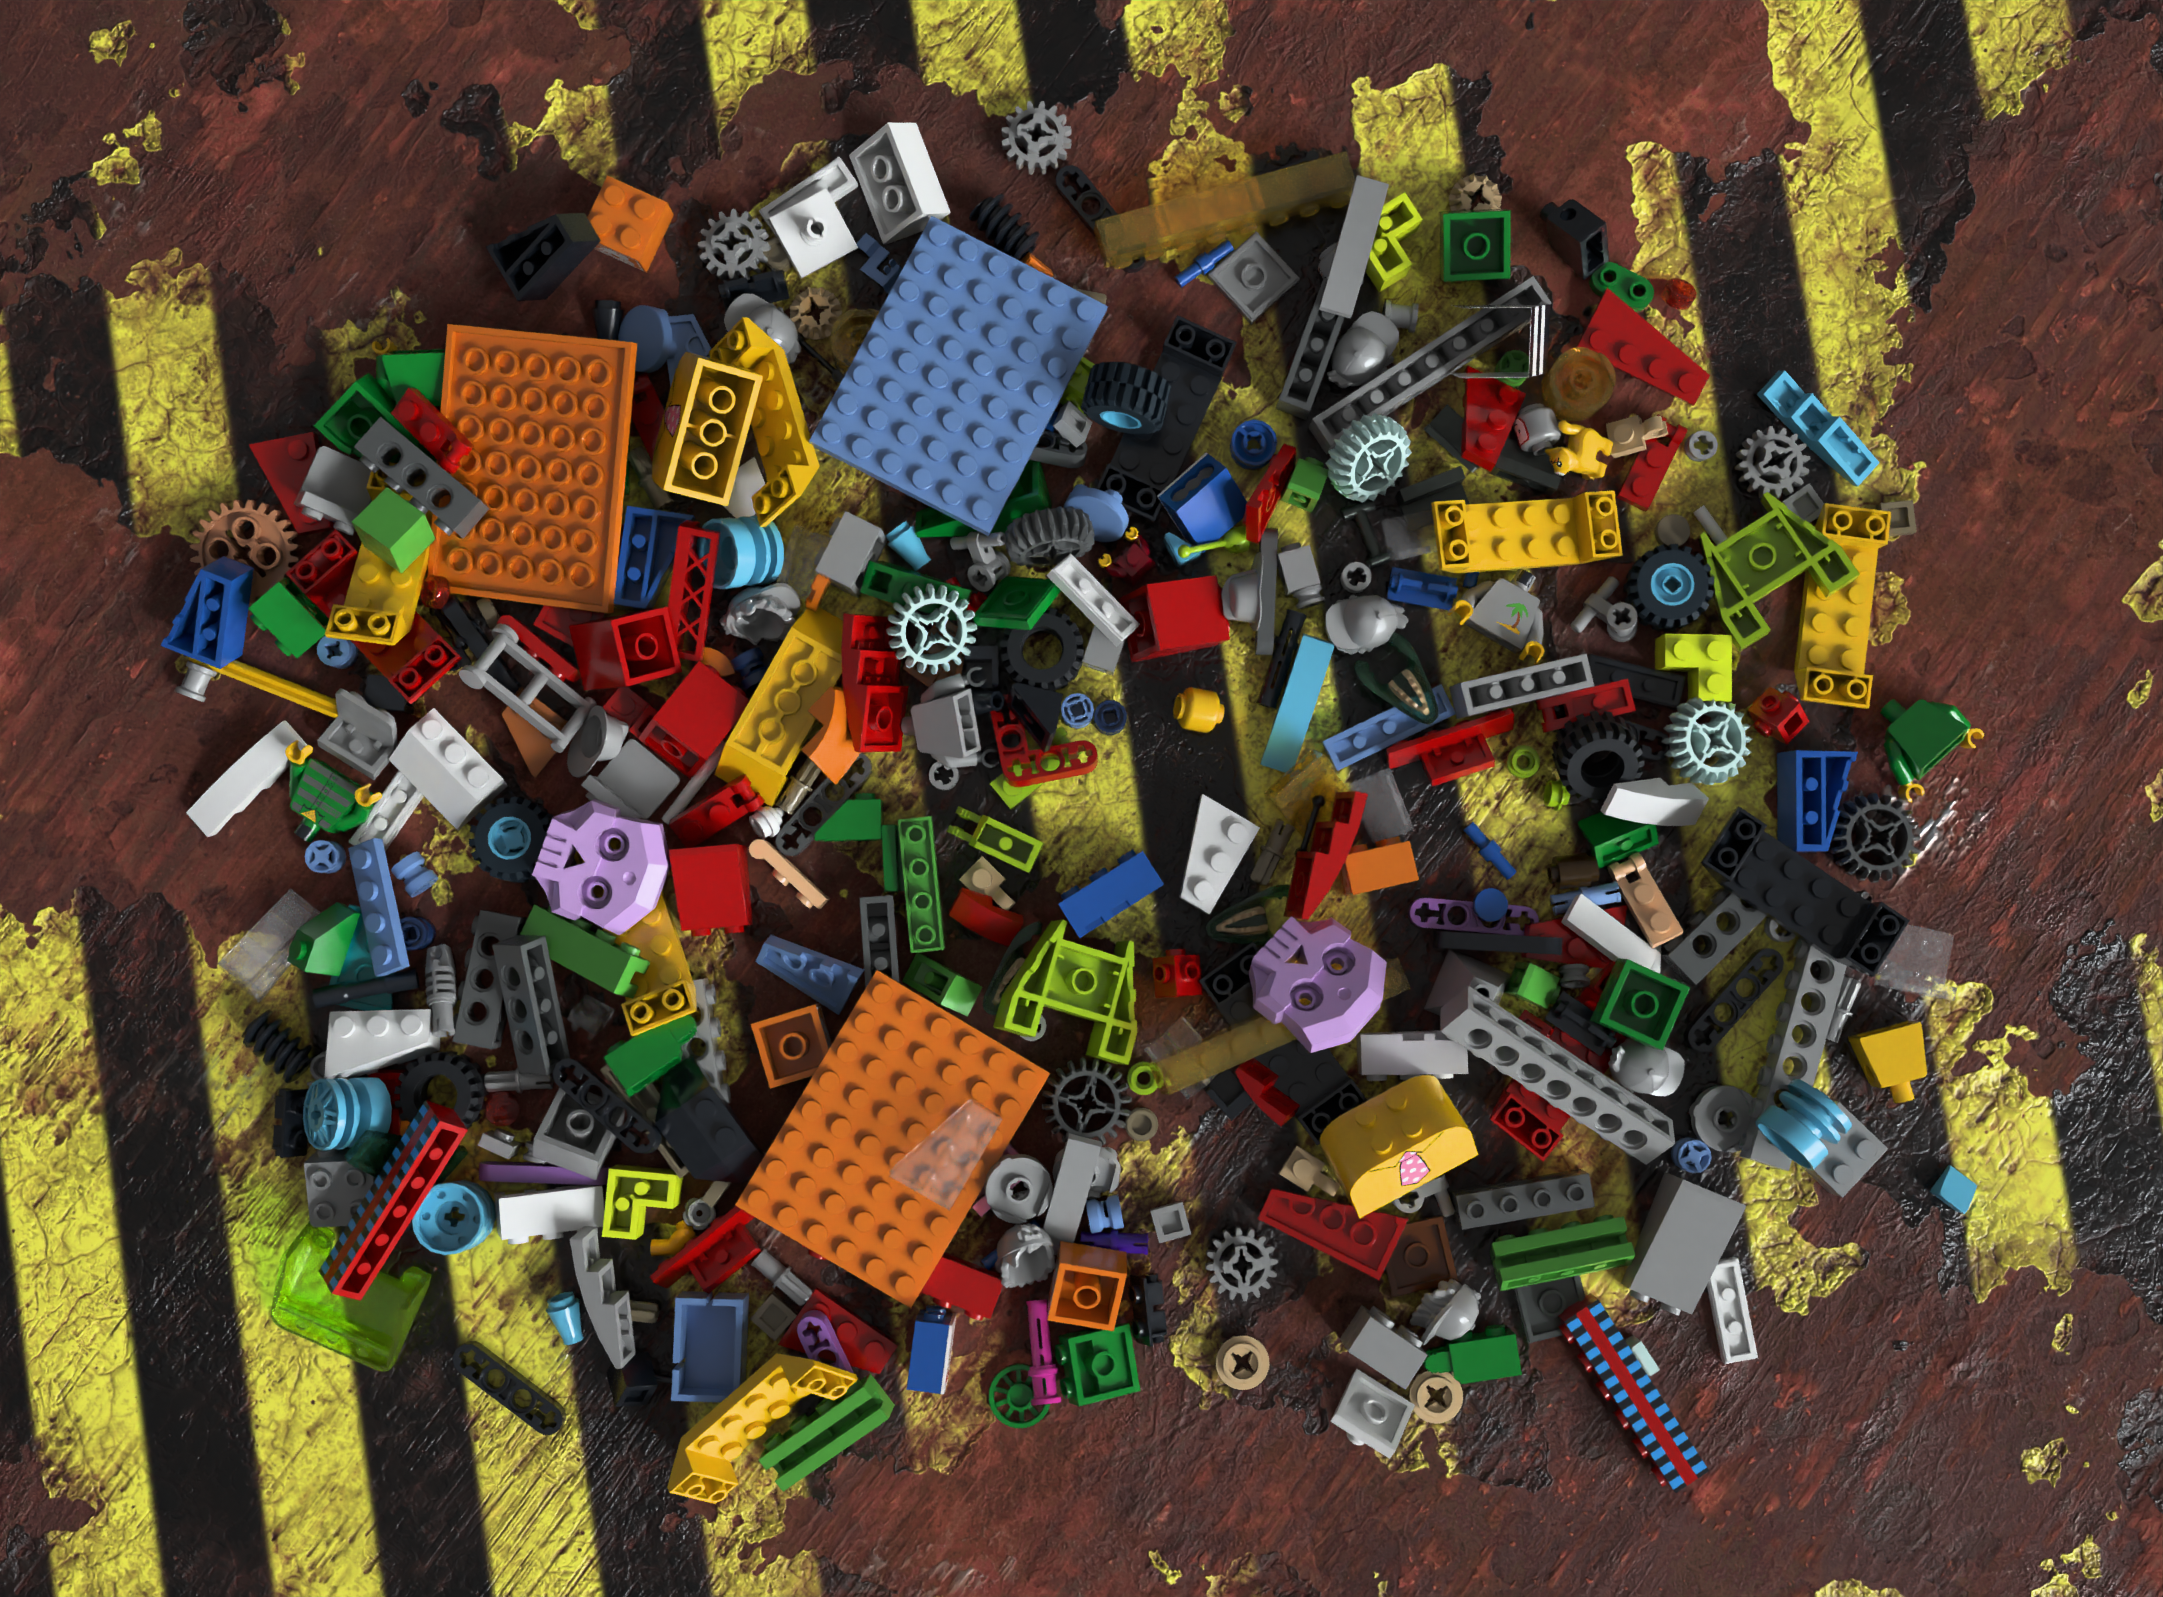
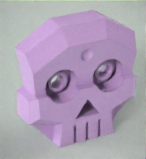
M593 799L578 808L553 817L532 876H535L546 893L551 912L574 921L584 917L619 936L649 914L657 906L671 867L663 823L621 816L619 807L597 799ZM612 838L620 840L621 847L619 850H614L611 847L610 841ZM577 850L585 862L571 866ZM596 885H600L604 889L602 897L595 896L593 889Z
M1291 916L1252 959L1248 974L1253 991V1008L1274 1025L1282 1022L1310 1053L1351 1042L1380 1009L1383 1000L1387 962L1372 949L1350 939L1351 931L1332 917L1328 920L1301 922L1296 921ZM1338 963L1342 966V969L1335 970L1331 965ZM1306 998L1311 1004L1302 1005L1299 1000Z

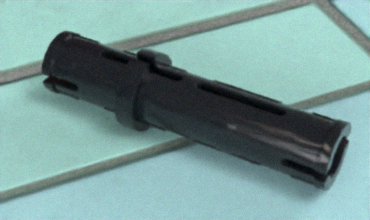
M1290 609L1286 611L1287 614L1279 637L1276 636L1274 638L1276 646L1266 671L1261 692L1256 701L1261 706L1275 710L1294 651H1297L1300 644L1297 642L1307 615ZM1290 630H1292V634H1291V637H1290V640H1289V643H1288V646H1287L1285 655L1282 656L1281 654H1282V651H1283V648H1284V645H1285V642H1286L1288 633H1289ZM1278 663H1281V667H1280V670H1279V673H1278V676H1277V679H1276L1274 688L1271 689L1270 687H1271V684H1272V681H1273V678H1274V675H1275V672H1276Z

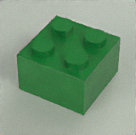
M1501 208L1440 212V279L1443 282L1510 279L1511 210Z
M288 576L276 583L248 608L253 613L250 616L251 620L261 630L266 631L268 629L277 638L275 644L287 656L293 654L296 658H299L325 635L329 618Z
M1617 958L1590 1020L1648 1047L1663 1050L1690 987L1631 960Z

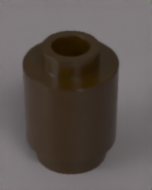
M1586 853L1555 856L1552 859V864L1547 865L1548 880L1550 884L1555 883L1558 890L1590 886L1591 882L1599 880L1597 859L1595 855L1588 856Z

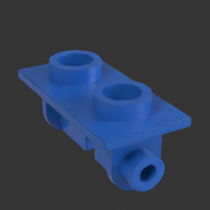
M1392 567L1386 599L1449 611L1452 607L1453 599H1456L1457 578Z

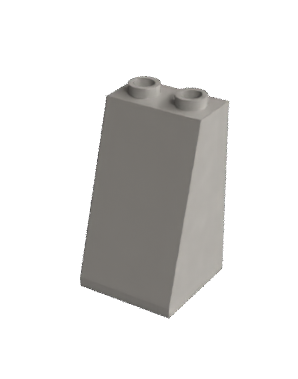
M1664 1172L1635 1246V1257L1632 1264L1628 1265L1621 1284L1630 1289L1628 1295L1648 1303L1650 1298L1662 1302L1660 1305L1661 1309L1678 1316L1681 1310L1693 1314L1746 1205Z

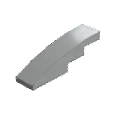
M1357 175L1338 243L1334 251L1319 310L1351 319L1389 184Z
M1069 1133L1056 1174L1051 1202L1047 1207L1042 1227L1053 1243L1054 1255L1058 1254L1060 1241L1074 1243L1102 1147L1101 1141Z
M584 1226L570 1238L576 1277L586 1310L597 1336L615 1369H622L635 1355L629 1291H616L613 1259H600L597 1227Z

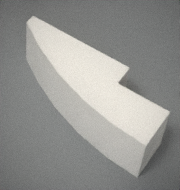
M1661 778L1613 784L1600 811L1604 815L1643 824L1661 826L1695 825L1709 798L1693 783L1669 786Z

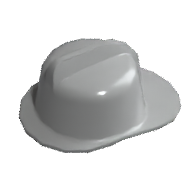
M1257 552L1251 570L1233 574L1228 578L1222 587L1221 593L1224 617L1228 620L1249 622L1253 631H1258L1262 616V552Z
M594 706L570 744L567 764L571 775L578 778L583 777L592 769L597 761L611 760L617 757L628 733V724L619 721L615 717L606 715V711L602 706Z

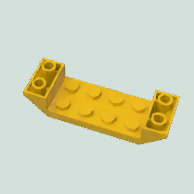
M742 317L709 351V355L712 359L747 368L763 376L750 424L765 469L767 483L751 498L760 527H766L802 495L820 466L814 446L809 443L811 436L784 349L747 317Z
M389 462V466H393V465L397 464V463ZM381 469L376 473L371 471L366 489L372 501L386 487L404 500L410 501L413 497L406 490L399 494L384 482L388 475ZM426 474L419 475L415 479L414 487L424 483ZM429 510L425 516L431 527L432 512ZM361 542L344 606L333 604L325 632L326 637L386 645L398 643L411 630L428 566L430 545L401 574L365 548Z
M1615 491L1585 492L1576 497L1564 499L1465 505V500L1435 501L1431 503L1439 570L1456 574L1568 566L1623 556Z
M1829 503L1823 504L1815 529L1842 547L1860 575L1854 581L1826 598L1807 570L1805 571L1794 667L1800 699L1803 701L1869 709L1873 675L1864 674L1878 549L1888 545L1891 521L1890 511Z
M819 607L817 612L807 608L794 623L726 741L714 774L715 776L729 783L737 777L746 774L751 781L750 787L753 791L761 794L765 804L771 807L774 806L788 781L786 777L788 771L817 722L808 710L830 686L836 687L842 678L841 646L843 620Z
M612 838L610 845L614 850H619L621 842L618 838ZM578 851L575 852L576 864L584 863L585 861ZM596 885L593 892L595 896L602 897L604 889L600 885ZM662 889L656 908L620 936L603 928L605 932L616 936L614 943L621 946L622 942L635 946L641 950L639 956L650 961L646 973L643 974L635 971L630 981L639 986L634 998L625 997L626 1002L621 1004L631 1036L646 1032L697 1011L696 988Z
M776 1353L681 1437L667 1486L669 1493L713 1504L722 1501L739 1484L730 1462L732 1459L740 1456L749 1444L764 1435L772 1424L788 1414L790 1409L803 1397L812 1393L835 1400L843 1396L848 1388L858 1380L857 1375L812 1359Z

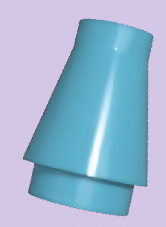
M907 521L886 535L890 542L888 546L910 564L915 571L931 560L920 538L915 533L914 525L911 527Z
M564 1292L548 1299L546 1312L559 1332L564 1345H572L581 1341L584 1337L581 1330L579 1299L574 1297L573 1292Z

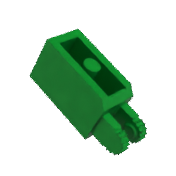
M692 1015L683 1016L666 1025L663 1024L640 1033L628 1042L624 1040L619 1041L608 1049V1055L603 1057L604 1061L629 1098L681 1063L683 1055L681 1046L690 1041V1038L696 1036L697 1032L696 1021H694L695 1019L692 1018Z
M1505 1325L1485 1327V1332L1474 1334L1469 1330L1462 1337L1453 1340L1443 1338L1444 1346L1425 1350L1428 1356L1422 1363L1428 1372L1432 1374L1449 1372L1461 1384L1522 1375L1516 1334L1509 1328L1505 1329Z

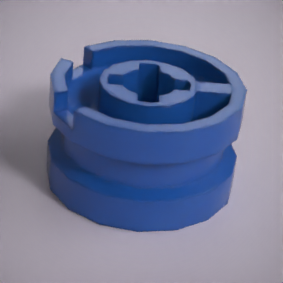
M1249 420L1243 422L1232 435L1230 443L1231 457L1243 469H1262L1269 464L1276 451V434L1271 426L1263 421ZM1256 440L1259 443V449L1252 448L1249 451L1247 449L1248 441Z

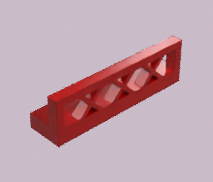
M686 520L678 526L668 612L679 658L701 662L704 655L720 532L699 528L700 522ZM698 537L711 539L709 553L702 558H699L696 554ZM708 558L707 568H706V566L704 565L703 561ZM698 566L705 576V584L695 591L691 584L693 569ZM704 590L703 599H701L698 594ZM693 598L700 607L701 613L700 617L691 623L687 618L689 600ZM697 623H699L698 631L694 627ZM687 630L697 641L695 652L683 650L684 635Z

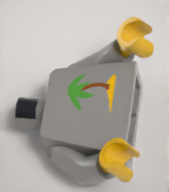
M1518 569L1511 583L1500 577L1495 582L1486 580L1466 590L1460 600L1447 613L1449 616L1453 612L1458 613L1461 616L1459 625L1465 624L1515 654L1524 647L1519 656V659L1522 661L1528 654L1535 659L1534 665H1537L1544 654L1542 646L1544 635L1543 613L1538 608L1540 600L1528 593L1536 577L1526 570Z

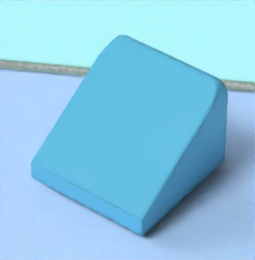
M1170 532L1165 534L1163 543L1176 567L1181 568L1200 558L1201 551L1191 553L1187 558L1180 557L1178 555V548L1181 545H1188L1189 547L1192 545Z
M1948 1165L1929 1192L1956 1212L1965 1214L1969 1209L1978 1185L1954 1167Z

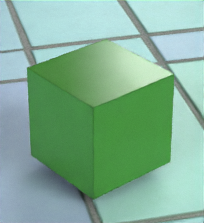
M388 487L352 521L364 547L401 574L436 539L425 514Z

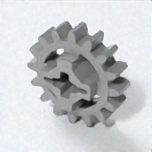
M1028 101L1027 110L1025 111L1019 106L1015 107L1016 117L1007 115L1006 124L1009 127H1002L1001 130L1002 136L1007 138L1002 141L1003 150H1009L1007 152V160L1013 161L1017 159L1016 169L1018 170L1022 169L1024 165L1028 166L1030 175L1033 174L1035 168H1040L1041 173L1046 174V166L1051 165L1056 170L1058 168L1057 159L1066 160L1067 152L1065 149H1070L1072 146V140L1067 138L1071 135V126H1064L1066 124V115L1063 114L1057 117V107L1054 105L1048 111L1045 109L1044 101L1040 102L1038 108H1034L1031 101ZM1046 121L1053 125L1056 130L1050 129ZM1035 134L1041 135L1038 142L1032 141L1035 138ZM1016 143H1018V146L1025 148L1027 155L1017 147Z
M732 209L730 217H726L721 211L719 212L720 220L718 222L712 219L708 220L711 226L710 230L701 229L700 233L706 240L698 242V247L705 251L700 255V259L705 264L708 263L706 268L711 274L717 272L718 278L722 281L728 275L731 281L738 279L739 275L750 280L749 272L753 270L759 274L761 270L758 267V263L768 262L763 252L771 250L769 243L764 241L769 235L765 229H761L763 225L758 218L752 220L749 212L745 211L740 217L736 209ZM743 228L752 232L754 238L745 235ZM715 254L724 257L726 265L719 262Z
M1769 426L1764 430V434L1757 430L1752 434V439L1747 438L1742 442L1745 449L1737 452L1736 457L1743 461L1735 466V470L1744 472L1739 482L1749 481L1750 485L1747 489L1749 493L1757 488L1759 489V498H1762L1766 492H1770L1775 498H1779L1781 493L1787 496L1794 492L1793 487L1798 488L1804 483L1799 476H1805L1809 473L1810 470L1803 467V464L1811 459L1810 456L1802 455L1801 453L1807 447L1806 444L1797 445L1795 443L1798 434L1795 433L1787 437L1786 428L1784 427L1775 434L1773 426ZM1753 455L1756 456V461H1755L1754 466H1753ZM1782 458V460L1779 461L1777 465L1763 468V466L1766 465L1768 461ZM1791 460H1792V471H1790V469H1789Z
M1239 1226L1235 1227L1234 1235H1230L1226 1229L1223 1230L1225 1239L1220 1241L1217 1238H1213L1212 1241L1216 1249L1206 1251V1255L1213 1259L1212 1262L1205 1263L1206 1270L1214 1271L1208 1277L1210 1283L1219 1281L1217 1292L1221 1294L1228 1289L1229 1299L1231 1300L1235 1298L1237 1293L1241 1294L1243 1301H1247L1248 1293L1253 1292L1257 1298L1260 1297L1258 1288L1263 1286L1266 1289H1270L1271 1286L1267 1278L1277 1276L1276 1271L1271 1269L1270 1266L1277 1264L1278 1259L1277 1257L1269 1256L1275 1248L1272 1244L1263 1245L1266 1240V1236L1263 1233L1255 1238L1252 1227H1249L1246 1234H1242ZM1246 1242L1255 1245L1262 1254H1252L1247 1250ZM1233 1244L1231 1252L1227 1256L1221 1257L1222 1252L1229 1245ZM1240 1249L1245 1260L1250 1262L1244 1266L1243 1277L1237 1266L1233 1265V1263H1237L1239 1260ZM1262 1270L1259 1277L1250 1283L1252 1275L1256 1271ZM1221 1272L1232 1274L1236 1278L1237 1285L1227 1281Z

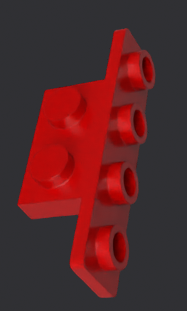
M1512 708L1503 711L1494 710L1486 716L1472 721L1463 720L1455 726L1441 731L1433 730L1427 732L1422 737L1410 741L1402 740L1396 742L1386 749L1387 765L1389 769H1394L1420 760L1432 787L1494 767L1495 759L1486 738L1513 730L1514 712Z
M735 1206L725 1215L714 1219L710 1227L701 1235L687 1241L683 1249L674 1257L660 1263L657 1270L650 1275L651 1280L659 1286L669 1288L691 1270L702 1290L707 1293L712 1292L761 1252L745 1226L755 1217Z

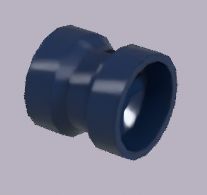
M759 647L738 655L730 662L734 671L740 673L742 677L741 684L745 692L757 689L768 669L763 662L764 655Z
M1106 700L1096 707L1094 724L1100 733L1107 736L1116 735L1124 729L1127 713L1124 706L1119 702Z
M406 917L400 920L406 950H423L434 942L436 929L429 919Z

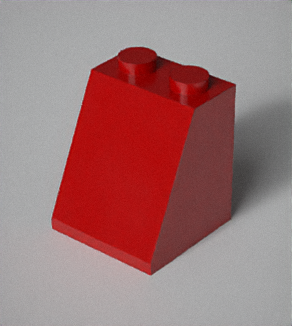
M1217 575L1146 584L1119 598V603L1140 623L1138 628L1127 637L1131 662L1213 647L1230 640V625L1228 619L1223 615L1222 588L1218 584Z
M667 607L599 618L569 626L584 690L627 687L682 672Z
M698 661L652 718L638 739L691 779L739 720L750 700L742 689L730 685L723 680L715 668Z
M729 844L669 850L681 931L691 930V937L711 935L712 928L723 927L724 934L744 932V926L753 925L747 846Z

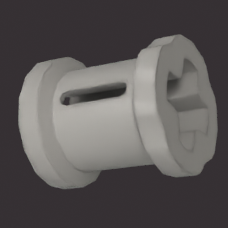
M1385 299L1382 315L1388 317L1397 328L1408 329L1409 333H1414L1418 318V303H1412L1411 306L1392 304L1391 300Z
M187 661L186 666L188 670L181 686H177L175 692L205 702V690L211 677H215L217 672Z

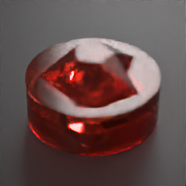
M1679 278L1668 280L1661 291L1662 299L1669 306L1679 310L1688 309L1697 295L1696 290L1689 282Z
M429 575L424 580L421 588V600L425 607L441 609L445 606L450 593L448 580L443 576Z
M508 1091L495 1092L485 1102L486 1117L490 1123L496 1126L510 1125L519 1116L520 1107L518 1100L514 1094Z

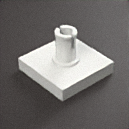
M827 188L768 219L800 279L858 249Z
M1356 1369L1330 1422L1345 1430L1348 1439L1353 1444L1360 1446L1367 1444L1390 1459L1398 1447L1415 1405Z

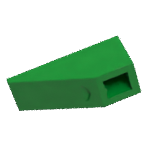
M869 561L860 593L905 606L906 602L902 598V594L907 593L911 599L915 598L916 595L913 588L916 586L921 589L922 594H926L927 584H932L935 594H937L940 585H945L947 587L946 597L951 591L956 590L959 593L956 602L966 599L968 603L973 590L885 561ZM927 604L917 610L931 614L936 608L939 609L942 604ZM951 609L947 616L949 619L957 621L956 615Z

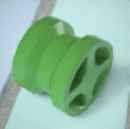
M1520 350L1509 351L1498 361L1495 372H1529V357ZM1526 378L1496 379L1513 388L1519 387L1525 381Z

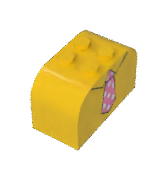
M685 352L673 377L652 461V479L661 489L728 506L763 378L761 374L747 368L694 353Z
M1420 1075L1410 1078L1334 1119L1324 1129L1320 1137V1145L1328 1164L1359 1218L1478 1155L1471 1131L1438 1079L1431 1075Z

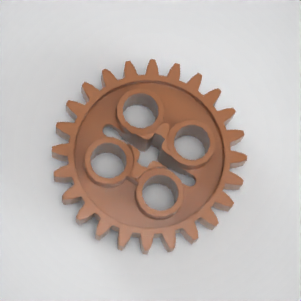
M234 500L232 509L229 504L221 503L222 513L220 514L216 510H209L212 521L200 519L199 522L205 530L203 532L193 531V535L199 538L200 542L199 544H191L190 548L199 551V555L191 558L190 562L200 563L201 567L194 572L195 575H198L200 569L220 558L217 548L224 541L229 548L227 558L254 568L249 602L252 605L276 583L287 577L285 573L293 567V563H297L302 559L294 556V551L303 547L302 545L292 543V539L299 534L296 531L286 530L290 526L291 520L284 519L278 521L281 511L273 510L269 513V504L261 503L257 509L255 500H248L245 507L242 500ZM250 521L255 527V532L251 538L247 539L243 534V527ZM229 529L232 531V534L234 538L237 540V542L234 539H231L227 534V531ZM242 547H247L251 549L248 552V556L251 558V560L243 559V556L245 555V550ZM271 547L276 552V560L273 564L268 565L264 559V554ZM257 565L266 572L265 577L261 576Z

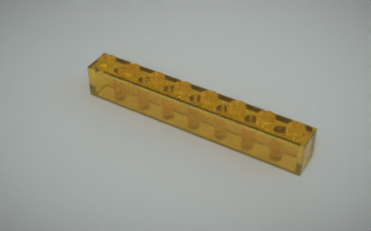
M1345 151L1096 220L1094 234L1104 267L1113 266L1114 269H1121L1131 265L1133 260H1137L1140 257H1145V260H1154L1163 256L1165 251L1172 249L1182 252L1193 248L1195 243L1207 240L1208 243L1221 241L1226 238V234L1238 231L1239 234L1250 233L1256 230L1258 225L1270 223L1271 226L1279 225L1286 222L1289 217L1301 214V217H1308L1319 212L1320 208L1330 205L1332 208L1343 207L1349 204L1355 178L1347 152Z
M1398 957L1385 959L1387 964L1382 1001L1411 989ZM1306 998L1299 1000L1302 1005L1311 1004ZM1259 1014L1151 1061L1148 1064L1160 1093L1170 1095L1297 1038L1282 1022L1274 1025L1262 1014Z

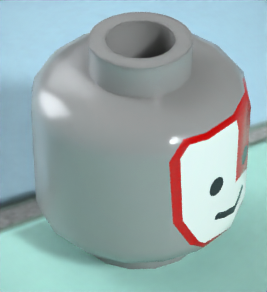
M1532 404L1522 408L1513 423L1519 447L1523 451L1533 452L1535 456L1546 454L1545 449L1553 448L1552 446L1559 441L1561 436L1554 411L1544 407L1543 404Z

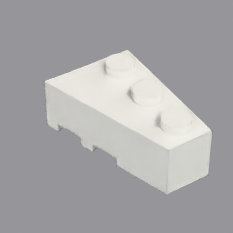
M1202 794L1199 800L1179 898L1202 912L1210 914L1260 827Z
M432 1010L330 1012L324 1078H343L349 1080L365 1074L376 1073L379 1069L396 1063L402 1064L440 1051V1037L432 1035Z
M1440 1030L1358 1033L1356 1035L1358 1073L1367 1075V1081L1387 1080V1075H1400L1401 1080H1408L1420 1076V1074H1433L1437 1079L1454 1078L1453 1074H1468L1467 1048L1456 1041L1448 1039Z
M602 1185L556 1187V1189L540 1191L531 1189L524 1190V1193L505 1195V1192L494 1193L497 1233L502 1240L508 1239V1244L529 1242V1236L543 1235V1240L558 1239L563 1237V1232L574 1230L578 1232L584 1226L603 1227L604 1199Z

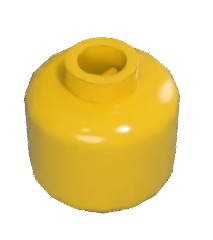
M1189 687L1183 693L1177 695L1173 707V717L1178 720L1180 727L1183 729L1208 733L1213 730L1216 723L1220 724L1222 722L1224 705L1220 704L1216 692Z

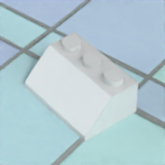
M888 122L849 155L883 244H889L924 231L931 216L942 220L951 213L916 123Z
M435 708L407 731L389 758V761L458 831L478 814L484 806L489 804L508 787L504 779Z

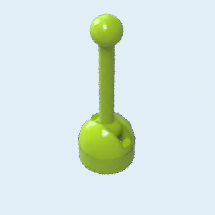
M1237 526L1225 533L1222 540L1191 547L1181 545L1178 548V555L1182 558H1187L1191 553L1218 547H1224L1226 551L1237 554L1246 552L1250 547V541L1246 540V528Z

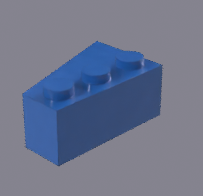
M627 506L614 606L617 609L634 612L653 609L673 570L678 526L686 520L696 521L694 515Z
M223 556L200 569L185 598L186 603L183 609L176 615L172 622L174 626L169 635L163 639L160 646L219 669L242 656L254 568Z
M1794 750L1777 753L1778 841L1795 852H1825L1829 850L1840 813L1837 809L1842 793L1847 790L1849 784L1847 776L1851 763L1856 761L1858 752Z
M1132 849L1117 859L1119 866L1108 872L1106 867L1088 877L1092 883L1080 890L1078 885L1060 895L1063 901L1058 905L1079 938L1164 885L1143 851L1136 854Z

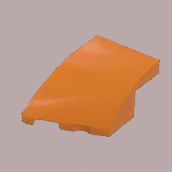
M830 686L808 710L822 728L801 751L836 785L852 766L860 752L854 751L847 721L843 689Z

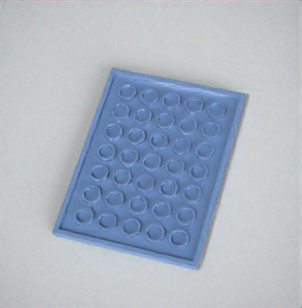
M931 216L811 436L809 443L814 448L989 537L1096 333L1108 306Z

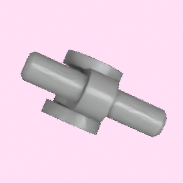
M979 531L970 532L967 536L953 537L951 539L950 545L953 550L969 549L974 564L968 569V579L977 590L982 592L989 591L994 587L996 580H1002L1009 575L1011 565L1008 558L992 547L1002 546L1006 543V536L1003 532L990 533L988 537Z
M1611 576L1607 578L1595 594L1591 593L1583 603V610L1571 623V629L1581 633L1592 618L1596 616L1607 623V632L1613 640L1626 642L1631 640L1637 633V611L1628 603L1620 602L1612 605L1607 602L1608 598L1619 586V581Z
M1445 1174L1410 1191L1413 1192L1409 1196L1410 1202L1406 1203L1399 1198L1391 1201L1402 1212L1413 1213L1422 1207L1425 1197L1434 1194L1444 1217L1455 1213L1447 1191L1449 1184Z

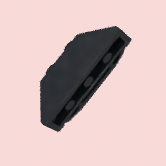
M693 1054L664 1074L655 1125L695 1179L741 1184L750 1179L765 1154Z

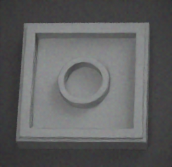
M1257 231L1208 274L1209 280L1250 324L1254 323L1300 281V278Z

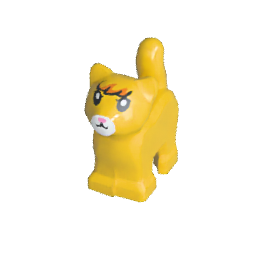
M1561 420L1558 423L1559 430L1564 434L1570 435L1568 447L1545 449L1554 473L1564 476L1567 472L1572 471L1581 473L1582 478L1586 480L1602 478L1607 465L1597 461L1596 455L1601 450L1604 455L1609 456L1613 442L1602 437L1594 429L1585 428L1578 424H1569L1566 420Z

